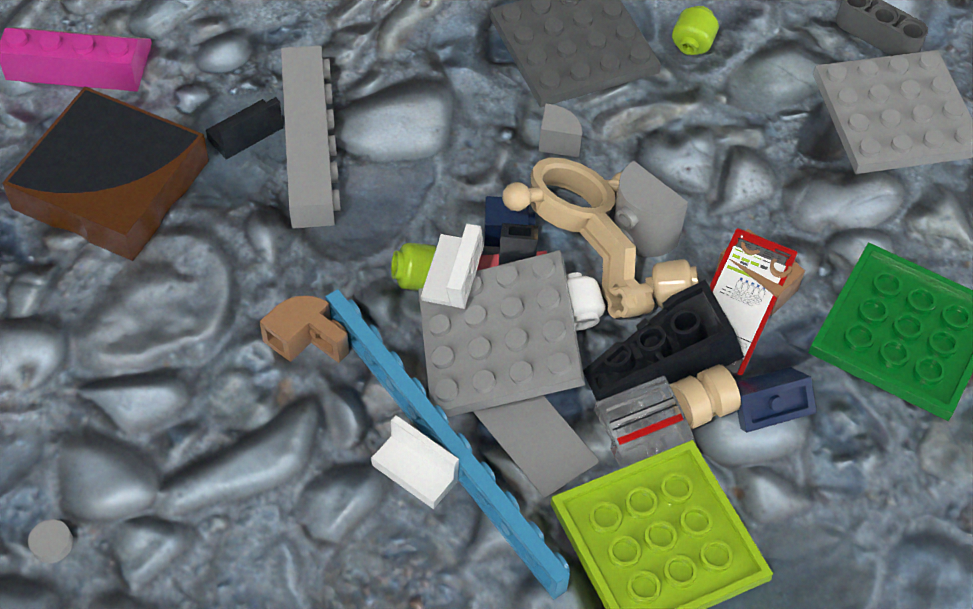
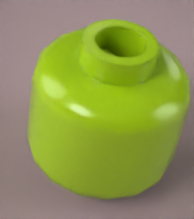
M704 6L686 8L680 13L673 28V42L684 54H704L711 48L719 29L718 20L713 12Z
M405 243L399 251H394L391 261V277L397 280L400 288L417 291L424 288L437 247L430 244Z

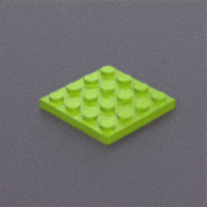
M693 440L551 497L550 504L605 609H707L769 582L773 576L771 569Z

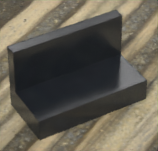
M275 97L267 102L262 99L206 129L207 139L226 160L283 129L280 101Z

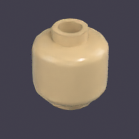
M685 259L656 263L652 268V276L645 277L646 283L653 290L652 298H656L657 305L662 309V303L670 296L699 283L697 267H691L690 263Z

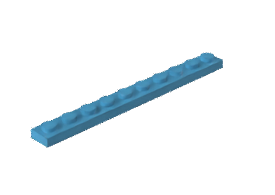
M338 289L326 295L325 298L329 303L331 320L338 321L346 329L350 346L418 431L459 459L458 481L550 596L555 600L565 593L568 588L570 568L563 556L558 552L552 553L544 543L545 539L540 528L533 521H526L519 512L520 508L514 496L510 492H503L495 482L496 479L491 468L483 461L481 463L478 462L472 454L471 446L465 436L461 433L456 434L452 430L443 409L439 405L433 406L426 398L425 389L420 381L415 377L411 379L404 371L403 362L395 351L389 352L383 345L382 337L376 327L372 324L368 326L364 322L357 304L352 299L347 300Z

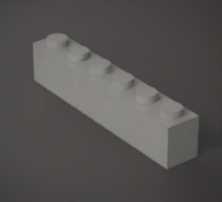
M321 46L281 48L292 228L335 225L334 211L341 210L339 189L332 190V183H338L337 162H330V156H336L335 135L328 136V130H334L333 109H326V104H333L331 84H324V79H331L329 59H322Z

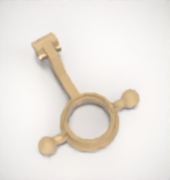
M546 158L540 160L531 171L530 188L519 182L507 185L502 196L505 206L512 211H521L530 204L533 210L545 221L558 228L571 232H580L603 258L602 295L608 302L607 311L614 319L620 317L630 318L650 313L655 305L652 299L653 290L647 283L639 284L634 279L636 246L608 216L616 203L615 196L617 197L619 180L623 171L616 173L612 179L605 180L597 172L578 162L565 158ZM546 185L568 189L580 195L592 208L570 204L557 197Z

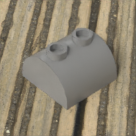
M632 161L625 167L620 176L613 222L636 246L637 256L659 257L671 252L678 246L688 202L638 163Z

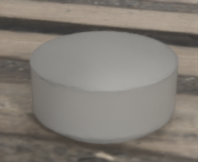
M50 519L42 521L32 529L28 538V545L39 561L55 563L64 559L70 553L73 547V536L65 523Z

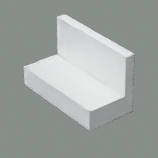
M466 223L462 238L444 234L440 235L421 294L422 301L465 309L484 248L481 226Z
M395 415L391 420V437L371 458L372 466L434 509L458 482L459 459Z

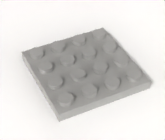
M938 50L815 66L813 72L814 79L855 174L973 158V119Z
M560 250L476 271L465 309L422 301L421 294L423 288L418 289L430 403L433 406L439 405L447 417L585 385L564 259Z

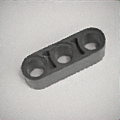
M841 0L836 16V23L841 29L891 56L920 52L928 34V27L924 22L883 0Z

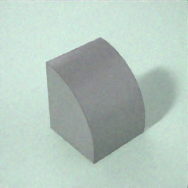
M545 104L540 131L539 152L579 157L582 138V127L579 120L572 112L563 107Z

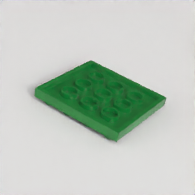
M868 242L808 353L949 421L973 373V290Z

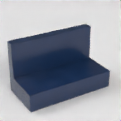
M792 367L736 382L741 397V406L737 410L740 429L746 433L817 413L811 376Z

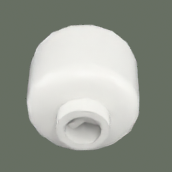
M578 272L567 274V286L575 329L577 331L591 328L599 323V317L605 311V304L599 284L594 278L582 276Z

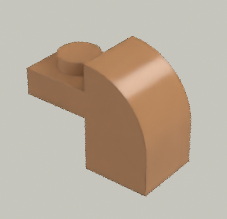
M314 296L289 298L279 303L259 321L263 342L289 362L296 358L310 343L338 363L349 354L347 331L338 321L331 320L329 303L321 298Z

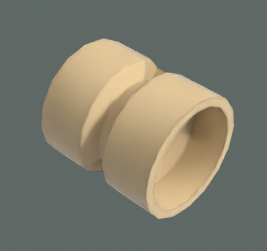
M720 364L698 373L696 378L689 376L674 382L668 388V397H673L675 400L670 405L677 404V406L672 407L674 415L681 413L684 420L679 423L687 430L710 422L712 416L723 417L735 412L741 406V397L737 384L731 373Z

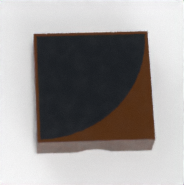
M84 86L2 184L12 210L54 228L74 232L82 236L89 243L134 261L160 227L168 209L185 194L207 165L209 158L204 134Z

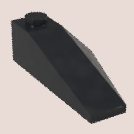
M706 280L670 296L662 303L663 309L649 321L644 318L636 325L637 331L624 342L613 344L583 370L597 402L668 385L689 376L697 377L698 373L719 364L726 367L744 358L736 333Z

